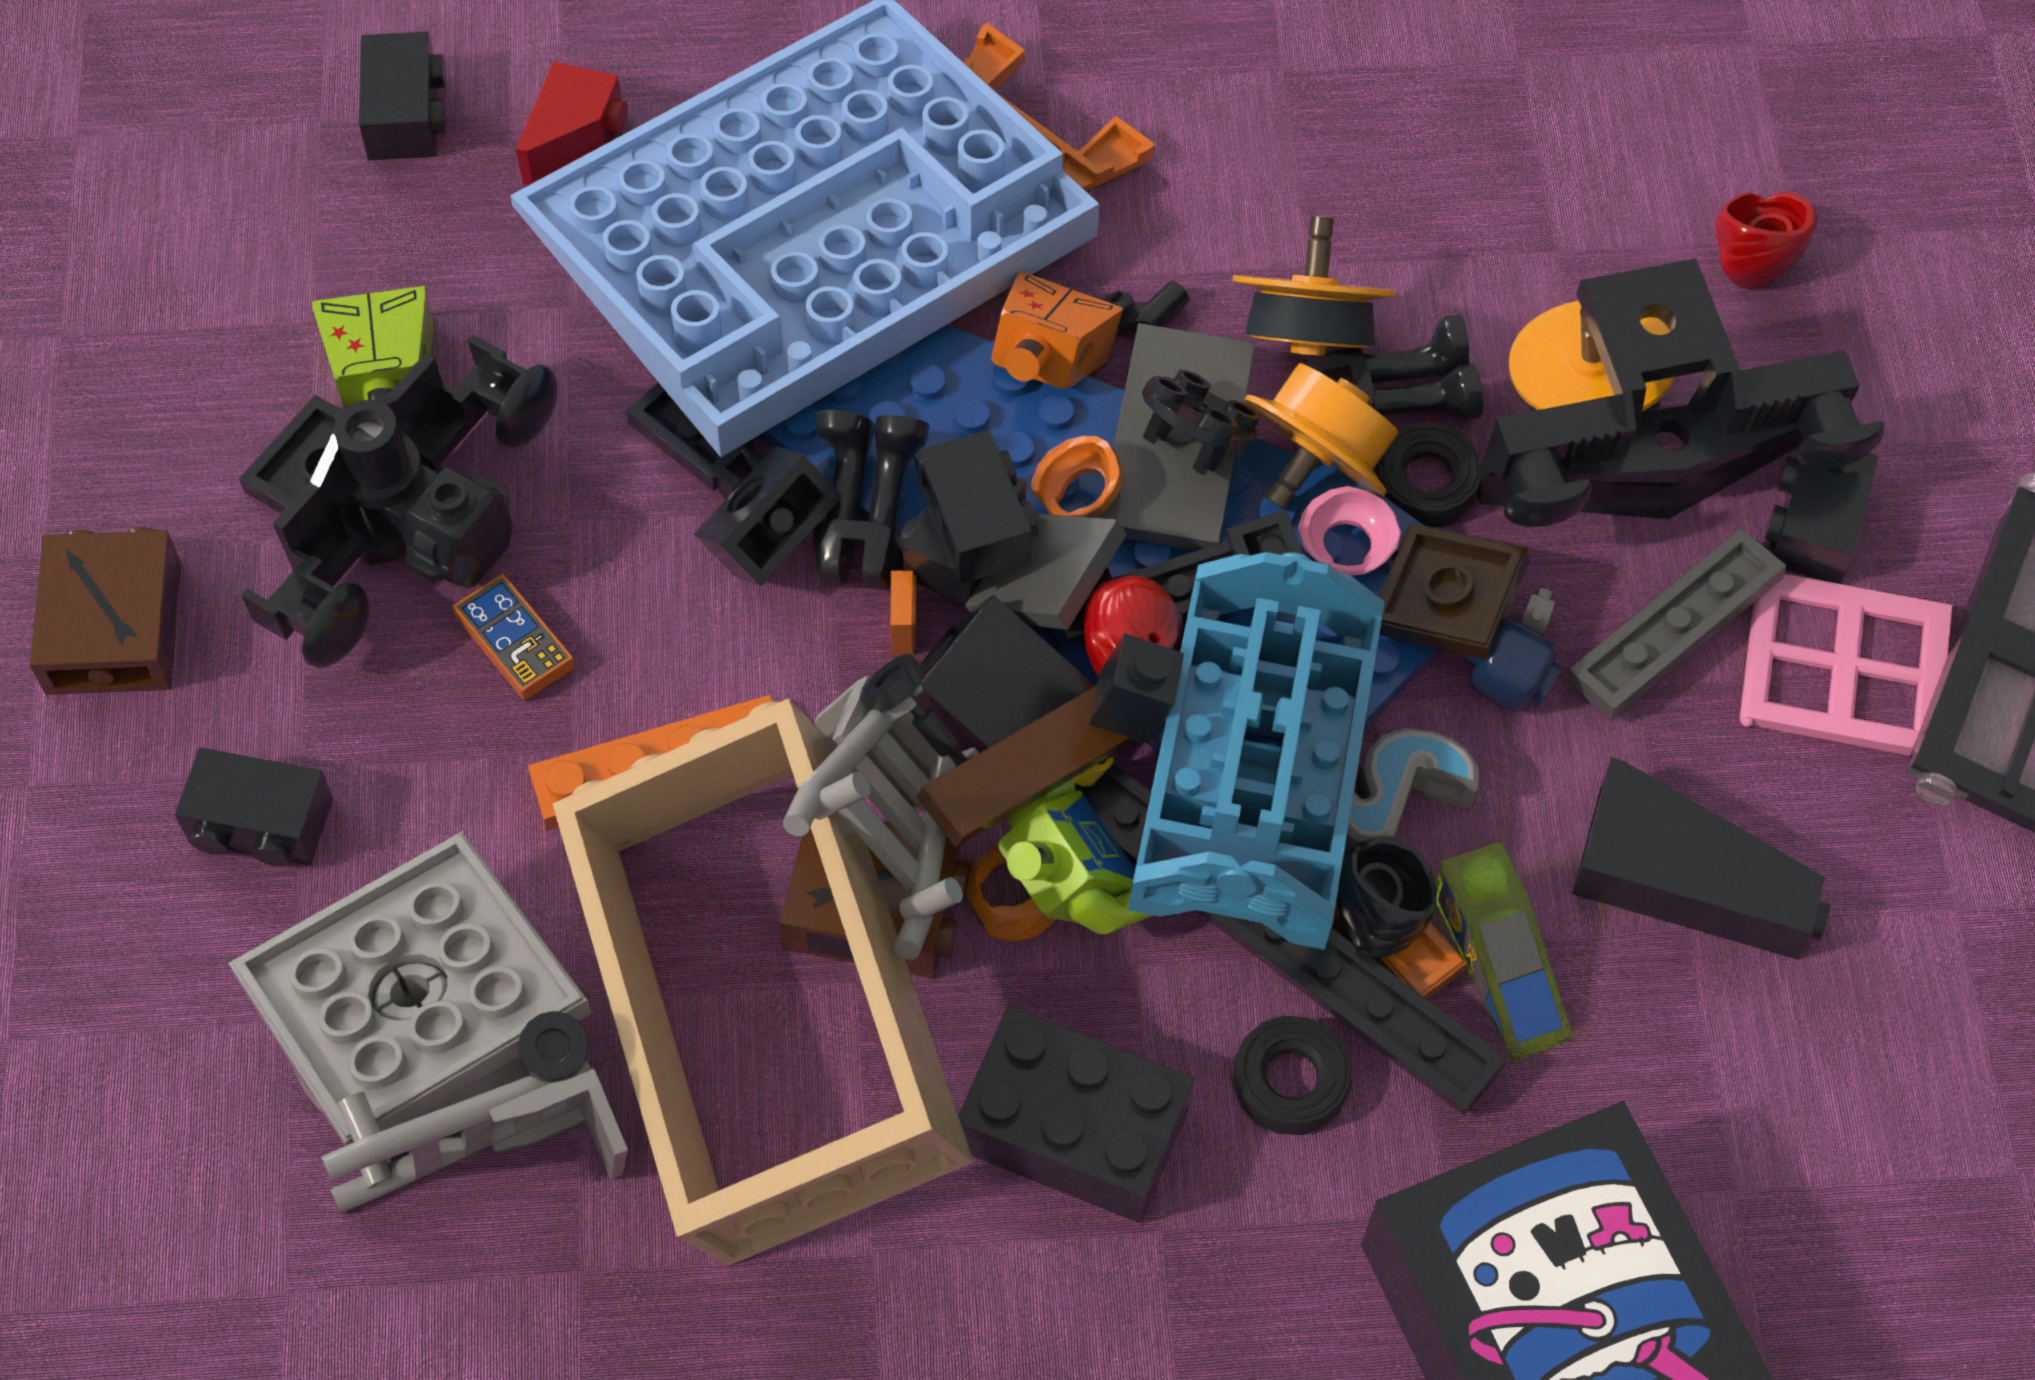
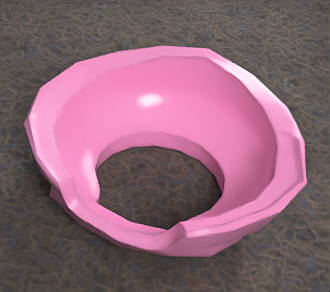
M1350 486L1331 489L1314 498L1302 513L1298 528L1303 548L1315 562L1329 564L1339 573L1351 576L1370 573L1384 564L1397 549L1401 536V530L1395 513L1383 499L1366 490ZM1342 524L1354 525L1362 529L1368 535L1371 543V549L1365 556L1363 564L1346 566L1334 563L1323 542L1328 530Z

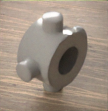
M1543 588L1540 589L1538 595H1531L1521 623L1541 636L1545 634L1556 602L1550 600L1552 592Z

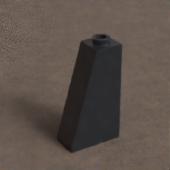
M1611 757L1598 792L1572 891L1573 895L1797 960L1809 939L1817 941L1821 939L1830 910L1829 903L1820 901L1825 880L1824 876L1627 762Z

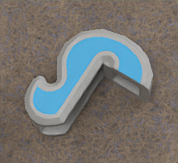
M1403 728L1382 735L1367 751L1358 789L1359 797L1356 793L1353 794L1344 851L1348 848L1356 847L1360 842L1371 838H1395L1411 788L1439 801L1464 809L1472 808L1479 786V767L1468 750L1454 739L1434 731Z

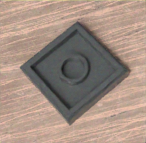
M1035 514L1039 534L1037 537L1031 538L1030 564L982 578L966 603V608L970 612L994 594L1027 625L1068 630L1127 535L1118 520Z

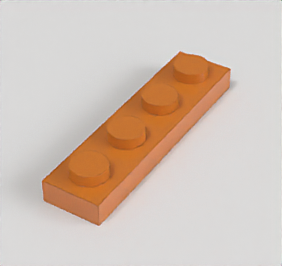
M766 695L527 765L546 830L559 827L552 803L572 795L578 786L589 781L606 780L631 769L632 764L644 756L664 754L687 744L700 731L709 728H722L743 719L755 707L763 703L772 702L771 696Z

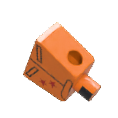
M1020 271L1015 278L1002 309L991 361L995 365L1006 368L1008 373L1016 380L1030 381L1036 379L1060 389H1070L1110 360L1123 308Z

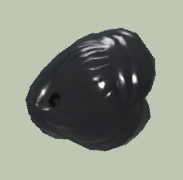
M1375 837L1364 840L1356 847L1348 848L1344 851L1336 898V906L1341 922L1348 935L1352 938L1355 951L1363 958L1380 959L1406 950L1427 928L1436 910L1437 891L1435 878L1425 858L1417 849L1394 837Z

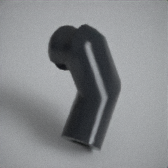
M1169 281L1148 302H1134L1131 294L1126 292L1123 294L1121 291L1114 292L1105 299L1106 302L1123 308L1117 332L1136 334L1138 323L1164 327L1190 300L1187 291L1175 281Z

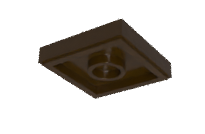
M1410 523L1379 596L1385 601L1379 635L1481 659H1490L1494 642L1506 621L1529 563L1528 548Z

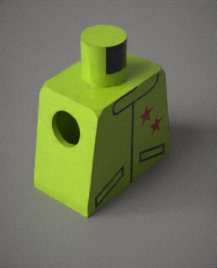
M425 286L312 301V309L342 405L345 408L358 401L376 400L388 395L424 354L429 356L432 354L434 321Z

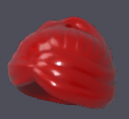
M1746 192L1734 197L1723 206L1716 220L1715 236L1720 249L1719 263L1723 273L1733 284L1746 289L1761 287L1777 278L1790 268L1810 244L1818 222L1815 207L1797 193L1780 192L1772 194L1767 198L1752 192Z
M1124 576L1100 583L1089 595L1084 612V635L1086 651L1096 675L1099 676L1100 670L1123 633L1180 652L1184 634L1182 615L1171 596L1155 581L1143 576Z

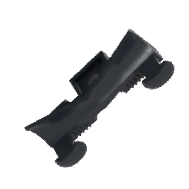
M1694 258L1580 281L1576 295L1614 395L1497 418L1479 472L1481 482L1477 496L1480 504L1504 506V516L1510 522L1523 527L1550 526L1563 522L1579 512L1670 519L1796 449L1795 457L1803 465L1811 468L1831 469L1853 464L1868 456L1883 439L1884 422L1877 421L1860 424L1852 404L1860 384L1846 350L1740 371L1697 259ZM1648 317L1658 318L1669 326L1671 332L1665 335L1652 334L1644 329L1640 320ZM1704 372L1705 377L1687 405L1642 413L1646 394L1645 383ZM1659 432L1673 433L1681 439L1684 448L1680 450L1664 449L1656 442L1654 435Z

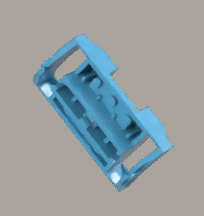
M1264 552L1252 556L1238 554L1198 565L1180 652L1184 653L1175 705L1166 719L1128 910L1159 917L1199 910L1263 923L1293 944L1325 950L1333 923L1385 601L1351 575L1339 573L1329 564L1314 562L1309 557L1300 553L1278 555ZM1255 607L1251 627L1217 621L1220 615ZM1277 611L1296 615L1294 624L1275 621ZM1320 621L1344 639L1345 646L1315 640L1318 622ZM1248 732L1282 739L1281 746L1277 747L1243 740L1244 734Z

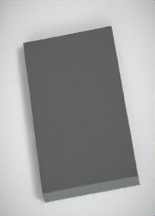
M1138 323L1113 448L1122 464V488L1108 509L1099 515L1101 519L1118 520L1127 533L1125 539L1196 551L1219 544L1236 451L1227 449L1214 472L1208 470L1203 476L1193 470V465L1203 445L1196 438L1173 427L1164 441L1158 439L1155 444L1143 438V435L1154 411L1144 402L1142 391L1152 377L1162 376L1174 379L1178 370L1184 369L1205 378L1211 384L1208 392L1226 402L1235 400L1244 403L1253 362L1255 342Z

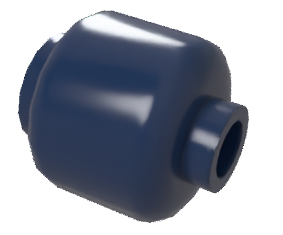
M1511 619L1506 620L1494 642L1490 659H1481L1468 655L1464 657V660L1474 665L1469 676L1471 688L1513 712L1521 711L1528 704L1538 708L1562 667L1561 664L1554 661L1556 647L1552 641Z

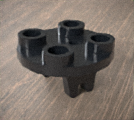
M1179 369L1174 379L1162 376L1152 377L1142 391L1144 402L1154 411L1143 435V438L1152 444H1155L1158 439L1164 441L1173 427L1196 438L1203 445L1193 465V470L1203 476L1208 470L1211 472L1216 470L1227 449L1233 451L1248 450L1257 436L1255 427L1260 419V415L1250 406L1235 400L1226 402L1208 392L1211 384L1202 376L1188 370Z

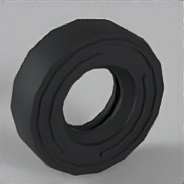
M1415 423L1398 429V435L1374 467V473L1387 490L1385 497L1424 526H1441L1458 520L1473 506L1480 488L1481 479L1479 472L1481 469V457L1473 443L1458 430L1439 423ZM1418 458H1433L1447 466L1451 473V480L1442 489L1424 491L1416 488L1409 482L1405 469L1408 464Z
M1281 1016L1262 1022L1244 1038L1234 1058L1233 1087L1241 1108L1256 1124L1277 1134L1303 1135L1323 1128L1340 1113L1351 1088V1063L1343 1043L1327 1026L1307 1017ZM1286 1053L1299 1054L1307 1058L1314 1065L1317 1073V1083L1314 1089L1307 1095L1297 1098L1281 1095L1270 1086L1266 1072L1269 1063L1277 1056Z

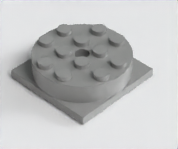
M462 831L228 963L235 978L289 1059L306 1095L324 1113L345 1146L354 1143L338 1105V1102L354 1093L364 1092L380 1131H384L530 1076L520 1062L518 1044L521 1031L528 1021L537 1015L556 1011L567 1013L580 1021L592 1014L586 997Z

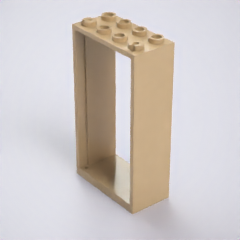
M789 698L781 702L763 703L752 709L748 716L722 728H709L700 731L687 744L664 754L644 756L635 761L631 769L606 780L586 782L578 786L572 795L552 803L677 1238L727 1266L974 1163L906 960L900 958L894 951V945L898 936L868 847L841 815L836 812L821 820L815 818L811 825V830L904 1112L719 1190L619 852L791 775H794L799 789L835 749L825 735Z

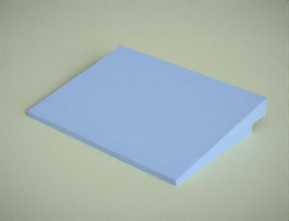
M873 0L510 195L512 206L720 457H723L1012 287L1020 271L1032 275L1097 237L1099 203L1063 171V153L895 0Z

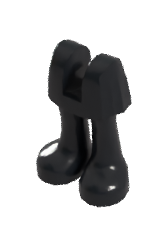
M1461 314L1449 315L1440 319L1431 341L1422 347L1390 353H1363L1360 348L1345 347L1327 352L1325 356H1318L1303 363L1336 383L1340 378H1343L1358 387L1370 397L1367 404L1382 416L1391 414H1446L1459 419L1480 418L1483 413L1482 384L1477 366L1474 363H1469V339L1466 324ZM1441 378L1434 382L1419 385L1373 389V384L1382 382Z
M820 410L816 413V434L834 451L835 470L833 487L843 496L828 512L826 521L819 523L814 528L813 546L819 582L822 585H845L851 566L853 539L865 540L862 568L865 588L884 591L889 589L891 585V571H898L903 560V552L898 549L902 532L897 531L898 511L903 485L911 459L918 453V450H921L926 445L929 423L897 415L877 416L876 423H874L866 416L847 411ZM875 432L877 465L869 520L860 521L859 510L864 475Z

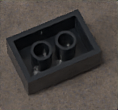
M1007 1005L958 1117L972 1157L1142 1224L1189 1110L1194 1078Z

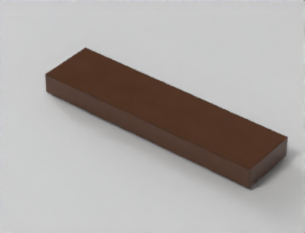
M1096 686L922 786L916 798L955 848L1137 741L1088 724Z

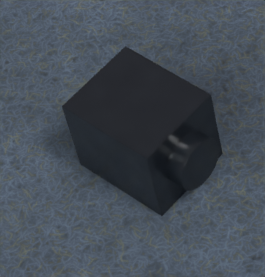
M1123 633L1099 672L1088 724L1149 744L1175 705L1184 653Z

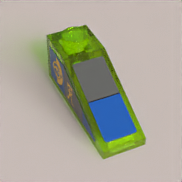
M1500 841L1442 861L1435 882L1437 905L1461 956L1467 961L1468 971L1511 1061L1513 1062L1571 1041L1573 1033L1529 897L1502 842Z

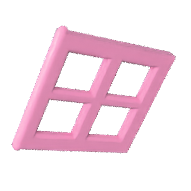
M1784 574L1782 580L1753 603L1739 721L1744 727H1762L1910 756L1948 657L1952 605ZM1785 600L1838 610L1834 652L1775 641L1779 601ZM1864 615L1922 626L1919 668L1861 658ZM1773 659L1832 670L1827 713L1768 702ZM1858 675L1917 686L1913 729L1854 718Z

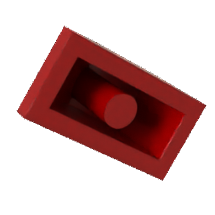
M553 61L516 147L523 184L531 185L611 142L614 133L620 135L623 132L628 116V103L621 98L618 75Z

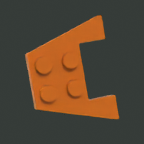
M986 22L976 37V45L969 58H965L963 63L995 91L1024 64L1025 49ZM998 94L1063 153V171L1086 192L1148 163L1153 158L1155 143L1117 116L1104 126L1083 148L1077 151Z

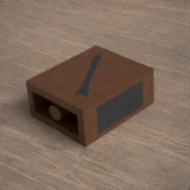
M137 527L127 532L94 533L87 530H72L66 534L43 535L30 667L45 695L171 690L181 561L168 530L157 531L151 528Z
M883 822L916 860L917 853L891 823ZM810 827L808 833L802 836L779 922L782 948L784 950L855 963ZM946 837L939 882L950 877L954 878L961 886L962 900H964L971 871V862L961 861V845L955 848L948 837ZM868 847L898 936L905 920L901 915L899 905L901 900L909 897L910 894ZM951 907L934 914L933 922L919 956L914 960H906L911 975L934 979L939 957L950 959L957 931V920L948 919Z

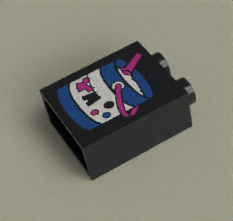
M1625 1101L1375 1201L1361 1247L1426 1380H1773Z

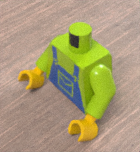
M1112 757L1107 759L1104 764H1096L1008 817V825L1011 831L998 842L999 850L1007 860L1010 874L1022 882L1043 914L1048 918L1079 923L1098 934L1113 933L1154 916L1128 910L1135 869L1083 793L1075 791V783L1087 787L1094 785L1112 765Z

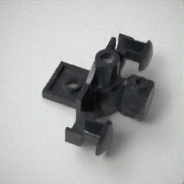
M472 335L467 342L475 366L455 389L443 384L435 358L424 354L388 395L376 400L358 401L342 410L314 395L239 478L245 493L281 513L273 522V526L293 570L268 600L248 588L245 589L241 597L252 620L284 640H287L294 631L303 635L302 653L305 662L310 666L323 668L339 662L354 649L361 639L368 622L369 600L365 590L356 583H347L334 588L335 584L358 558L368 564H377L406 556L408 569L432 583L445 579L456 586L468 589L475 587L509 547L513 527L509 512V494L506 487L483 474L470 477L461 471L445 467L442 470L441 464L486 412L497 418L496 434L498 441L506 447H519L533 440L547 425L557 401V380L549 367L546 365H535L526 370L509 361L506 352ZM317 466V468H316V470H315V473H314V475L312 476V475H311V474H312V471H313L314 468Z

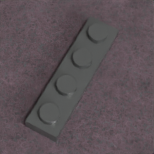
M1740 528L1569 669L1567 682L1609 720L1613 721L1782 580L1786 565L1745 530Z

